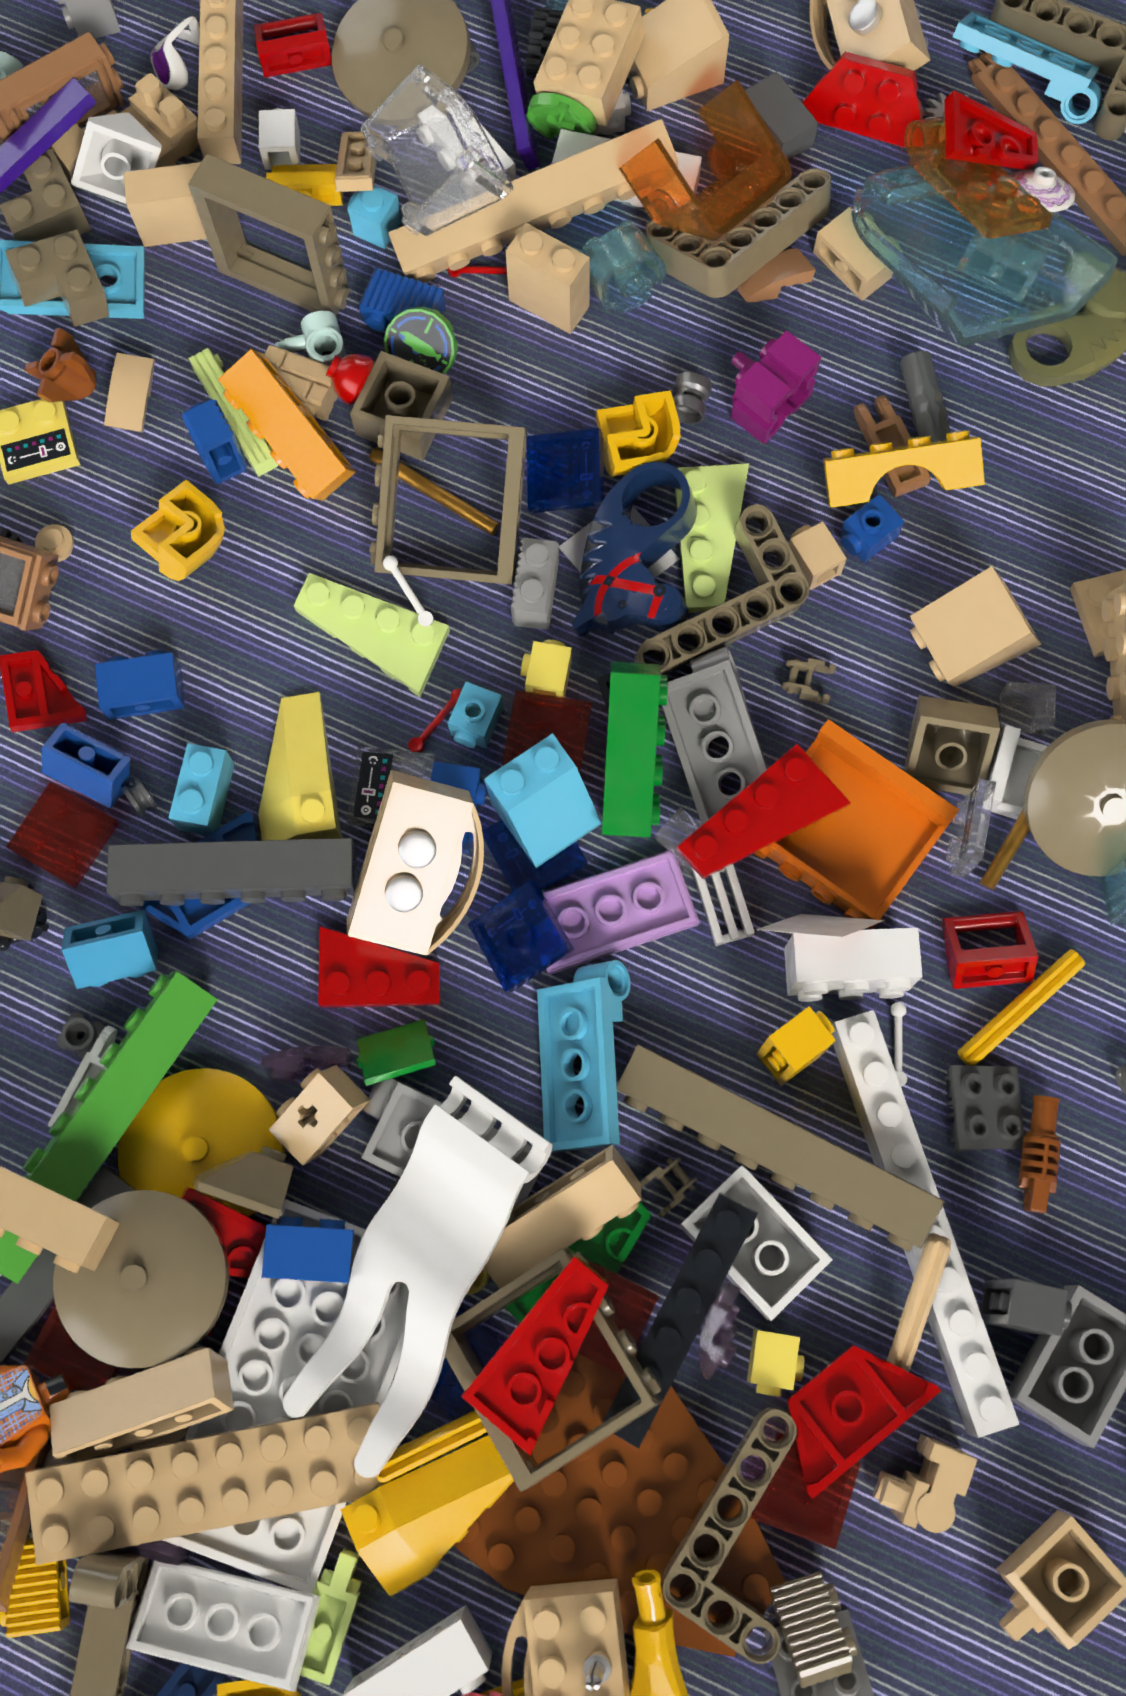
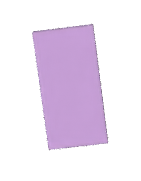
M671 849L538 893L550 917L534 927L533 932L547 973L551 975L698 926L700 922L674 850Z

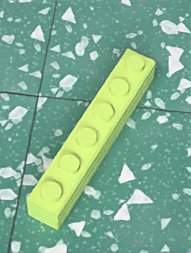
M207 348L188 358L209 397L217 400L222 413H224L235 434L241 450L256 475L259 477L278 467V464L270 455L272 447L266 443L265 438L261 440L252 433L246 424L249 420L241 408L239 410L235 409L224 397L223 391L226 389L218 380L224 374L221 369L224 365L218 354L213 355L210 349Z

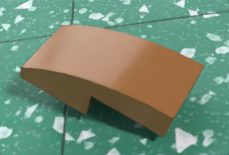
M798 248L782 251L736 289L747 303L777 299L782 286L812 282L816 269Z

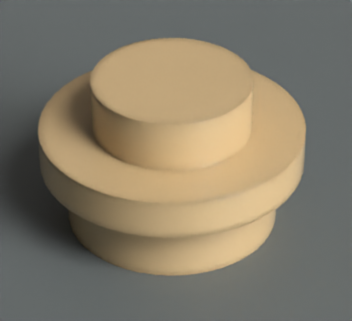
M57 524L48 525L42 528L36 535L35 547L59 555L57 562L67 559L72 553L74 539L69 530L64 526Z

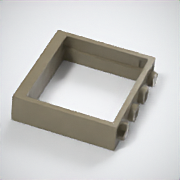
M206 154L188 185L218 271L309 311H330L337 316L340 309L346 308V298L351 290L347 281L346 268L344 267L341 254L342 249L339 245L331 206ZM237 211L304 239L312 272L248 245Z
M386 415L385 424H380V435H378V447L383 448L382 464L377 463L375 469V486L380 487V501L374 502L372 509V525L378 526L377 541H371L369 550L371 552L370 564H375L374 572L392 574L391 571L384 568L383 560L386 556H393L402 431L507 440L508 450L498 571L398 562L397 567L402 575L514 585L528 430L525 427Z
M560 1249L454 1319L445 1357L464 1391L483 1369L465 1334L560 1273L575 1255L572 1249ZM577 1252L576 1255L588 1264L584 1256ZM606 1293L596 1312L594 1321L639 1395L640 1399L539 1465L532 1453L528 1455L475 1409L520 1492L534 1486L662 1403L657 1394L662 1390L657 1378L648 1367L642 1369L634 1353L638 1352V1347L630 1333L625 1328L619 1330L611 1317L615 1313V1309Z

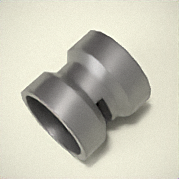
M684 372L677 376L674 385L676 396L673 397L679 422L699 424L704 420L706 412L704 401L710 397L712 383L707 377L693 372Z

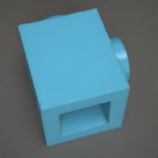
M374 185L373 191L356 192L349 200L347 212L350 216L353 235L385 249L391 240L388 232L397 229L402 222L398 195Z
M465 682L448 721L450 735L454 736L453 740L468 748H475L477 745L486 749L503 710L502 695Z

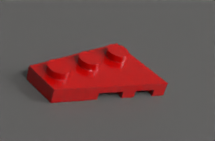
M955 90L944 99L946 159L1029 170L1038 163L1037 132Z
M319 926L318 1006L320 1008L441 1005L440 963Z
M186 1186L180 1198L185 1199L200 1209L218 1230L226 1248L229 1276L249 1278L265 1239L266 1225Z

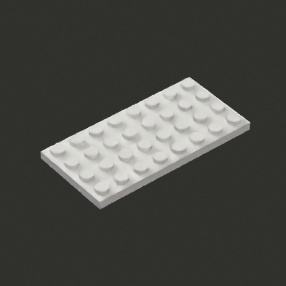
M287 1199L284 1201L280 1216L301 1217L303 1218L302 1226L319 1227L320 1219L339 1220ZM273 1217L271 1224H276L277 1218ZM345 1222V1229H353L351 1274L353 1261L366 1229ZM264 1239L219 1352V1355L228 1361L234 1410L191 1425L184 1440L298 1418L291 1417L285 1412L283 1398L305 1365L332 1331L346 1299L349 1283L261 1278ZM395 1282L381 1319L364 1348L304 1416L379 1402V1407H381L398 1367L404 1343L409 1289L405 1283ZM346 1503L164 1539L163 1541L292 1589L312 1594L342 1516L340 1509L344 1508Z

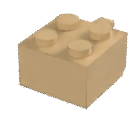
M1057 1510L995 1569L1015 1592L1009 1598V1601L1014 1606L998 1623L1010 1638L1016 1642L1032 1628L1037 1633L1046 1628L1057 1642L1070 1649L1078 1645L1126 1598V1577L1071 1515Z

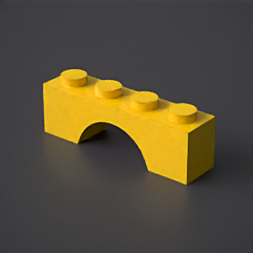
M969 430L946 433L947 440L931 442V436H922L907 439L908 446L893 448L892 442H883L869 445L870 452L854 454V448L831 451V458L823 459L828 505L832 508L869 502L872 490L878 480L888 471L903 465H916L928 469L945 490L985 485L981 438L970 436Z

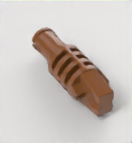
M1034 1095L1032 1098L1033 1108L1030 1132H1026L1025 1136H1023L1018 1188H1024L1023 1210L1043 1214L1047 1211L1049 1193H1056L1061 1141H1059L1060 1137L1055 1135L1060 1099Z

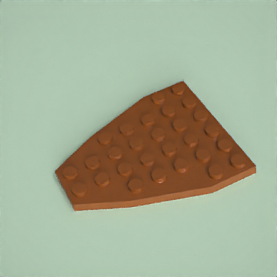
M594 1319L532 1451V1455L538 1465L601 1425L626 1377V1373ZM670 1386L639 1449L612 1434L524 1491L520 1492L514 1481L490 1508H486L467 1529L469 1532L462 1540L456 1542L453 1546L505 1589L525 1596L530 1586L618 1578L623 1632L634 1636L633 1625L639 1617L632 1577H635L636 1573L643 1570L658 1571L662 1577L664 1569L725 1469V1465L672 1386ZM732 1494L723 1496L717 1504V1512L724 1518L734 1517L740 1509L739 1498ZM751 1514L713 1580L764 1614L772 1603L770 1587L783 1584L785 1580L753 1514ZM710 1534L700 1535L694 1542V1553L700 1557L711 1556L717 1548V1540ZM679 1574L671 1580L669 1585L670 1591L678 1597H684L692 1591L694 1580L686 1574ZM662 1591L665 1608L673 1610L675 1645L735 1657L737 1654L735 1650L674 1609L666 1601ZM723 1600L713 1602L708 1609V1618L716 1623L726 1621L731 1614V1605ZM751 1629V1630L749 1631V1633L747 1634L746 1639L748 1638V1636L750 1635V1633L752 1632L753 1629Z

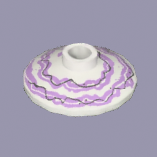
M1046 167L1012 172L1006 177L1003 187L1007 196L1014 202L1041 212L1066 210L1073 205L1075 199V192L1071 185L1056 176L1052 169Z

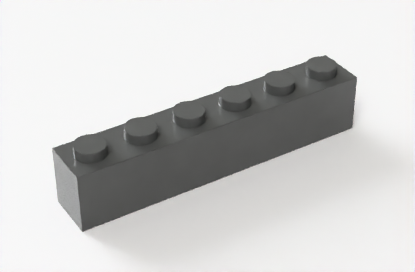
M352 838L108 845L106 893L114 900L119 901V905L125 907H140L144 905V901L160 900L162 905L179 906L184 904L185 899H200V903L209 905L225 903V898H241V902L252 904L265 902V897H281V900L285 902H303L306 900V896H322V900L342 901L346 899V895H354L356 889V846Z

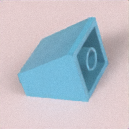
M553 733L484 778L491 805L535 868L601 825V820L576 765Z

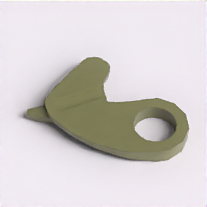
M1088 251L1072 255L1066 263L1063 272L1067 280L1081 294L1082 312L1033 314L1021 322L1016 329L1008 348L1011 367L1024 381L1040 387L1058 386L1081 381L1111 365L1126 351V273L1111 267ZM1037 334L1055 336L1064 344L1067 350V359L1058 365L1047 366L1038 363L1028 353L1026 341Z

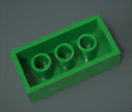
M611 662L602 835L651 837V825L659 826L660 793H653L654 786H662L663 762L662 754H656V746H664L666 722L665 715H658L659 705L667 706L668 696L667 675L660 674L659 664Z

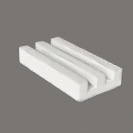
M732 864L711 875L729 934L725 935L721 933L705 878L702 879L693 869V876L715 946L754 936L755 932L734 865ZM725 871L743 930L737 931L721 880V872Z

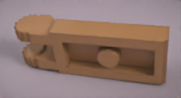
M885 395L875 399V408L881 420L877 424H875L864 403L854 407L853 411L856 422H858V426L863 432L868 446L883 442H892L893 448L908 446L907 439L911 437L900 415H896ZM916 465L899 466L883 475L894 498L927 486L931 480L927 469Z

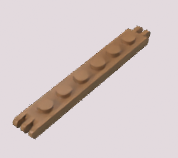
M983 52L979 58L975 57L970 60L968 66L973 73L971 79L974 86L998 113L1037 132L1038 160L1044 167L1052 169L1056 176L1071 185L1075 192L1074 201L1114 248L1122 256H1126V196L1012 66L1005 67L994 62L991 59L993 55L988 52Z

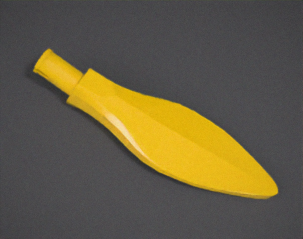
M643 1570L636 1573L635 1577H632L639 1617L633 1625L635 1662L630 1695L689 1696L676 1653L673 1610L666 1609L664 1606L660 1583L661 1576L655 1570Z

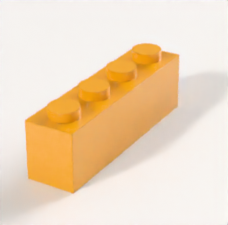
M250 349L218 378L226 389L223 391L226 400L235 409H242L249 418L246 422L248 428L259 439L265 438L272 447L270 451L271 457L281 468H288L296 478L293 484L305 498L309 499L311 497L315 500L324 501L356 473V470L263 353Z

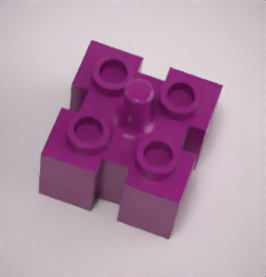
M787 330L777 340L772 338L765 344L759 354V358L762 359L760 362L752 361L741 351L737 352L731 360V363L740 370L734 381L736 389L731 399L733 402L731 419L764 445L783 426L784 420L790 414L793 415L812 395L816 381L813 377L818 373L821 356Z

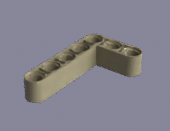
M996 0L990 20L1100 67L1098 72L1114 78L1095 118L1093 127L1095 133L1104 140L1111 141L1120 138L1126 130V25L1062 0Z
M812 168L802 172L716 241L669 217L654 218L649 221L645 229L649 263L706 296L712 298L725 297L828 215L831 209V176L826 170L820 168Z
M759 504L747 507L734 529L735 538L760 586L647 639L639 647L634 657V663L646 664L643 654L649 651L655 652L662 659L660 674L667 675L690 664V659L742 639L795 613L809 596L810 588L769 508ZM755 520L759 522L763 532L753 533L749 531L745 521ZM770 553L775 555L779 559L780 566H768L764 562L763 554ZM782 587L793 589L797 595V601L792 602L784 599L780 589ZM756 603L760 605L763 609V617L755 618L747 612L746 604ZM715 619L726 621L729 625L730 633H717L713 629L712 621ZM682 635L692 637L696 643V649L692 651L682 649L678 644V637Z
M775 1407L765 1408L755 1416L661 1577V1588L664 1597L674 1609L756 1664L770 1662L778 1654L780 1648L779 1634L767 1616L714 1581L713 1578L795 1440L796 1425L793 1418L788 1413ZM771 1417H781L785 1423L784 1435L777 1441L767 1440L763 1433L765 1422ZM750 1455L760 1457L763 1463L762 1472L755 1479L743 1478L740 1472L742 1461ZM732 1494L737 1496L740 1501L738 1513L731 1518L721 1517L717 1512L718 1501L725 1495ZM703 1534H710L717 1540L715 1552L708 1557H700L693 1551L695 1540ZM679 1574H686L694 1580L692 1591L684 1597L674 1595L669 1588L671 1580ZM718 1600L726 1601L731 1605V1614L722 1623L713 1622L708 1618L709 1607ZM755 1627H763L769 1631L768 1642L760 1649H753L746 1644L747 1634Z
M115 1549L95 1554L91 1553L78 1561L70 1584L69 1600L74 1603L86 1604L88 1608L70 1696H124L132 1650L126 1649V1645L145 1587L149 1565L148 1553Z

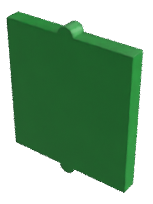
M425 1019L357 1039L360 1057L356 1061L358 1067L362 1068L366 1086L436 1065L432 1050L435 1041L433 1036H429Z

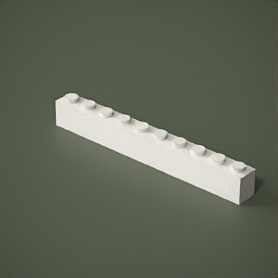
M874 1010L834 1022L832 1025L835 1032L832 1033V1036L836 1041L833 1043L874 1164L939 1197ZM942 1207L930 1234L935 1233L947 1237L951 1242V1250L928 1315V1321L966 1432L979 1438L1019 1425V1421L948 1219ZM913 1245L910 1252L904 1249L913 1278L924 1246L920 1249Z

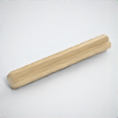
M935 1233L927 1237L887 1358V1362L907 1372L911 1369L951 1250L950 1240L945 1236Z

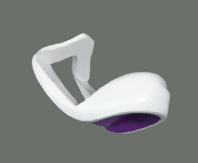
M194 16L188 17L178 24L151 52V63L155 75L167 89L179 90L188 83L186 65L173 47L172 42L178 37L199 46L200 29ZM187 25H189L190 30H186L184 28Z

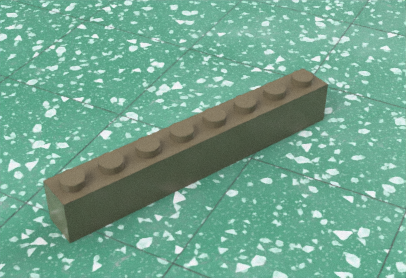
M637 1045L617 1085V1090L626 1094L623 1100L624 1103L644 1113L648 1106L662 1113L659 1121L678 1131H682L684 1125L699 1133L696 1140L717 1151L721 1145L735 1151L733 1160L756 1171L758 1164L773 1171L770 1179L791 1190H794L796 1184L811 1191L808 1198L811 1201L831 1211L835 1204L850 1212L848 1220L871 1231L873 1225H876L890 1232L886 1240L909 1252L913 1245L920 1249L923 1248L945 1203V1200L641 1045Z

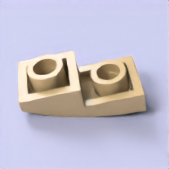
M123 353L116 354L104 426L144 432L147 401L151 395L155 359Z

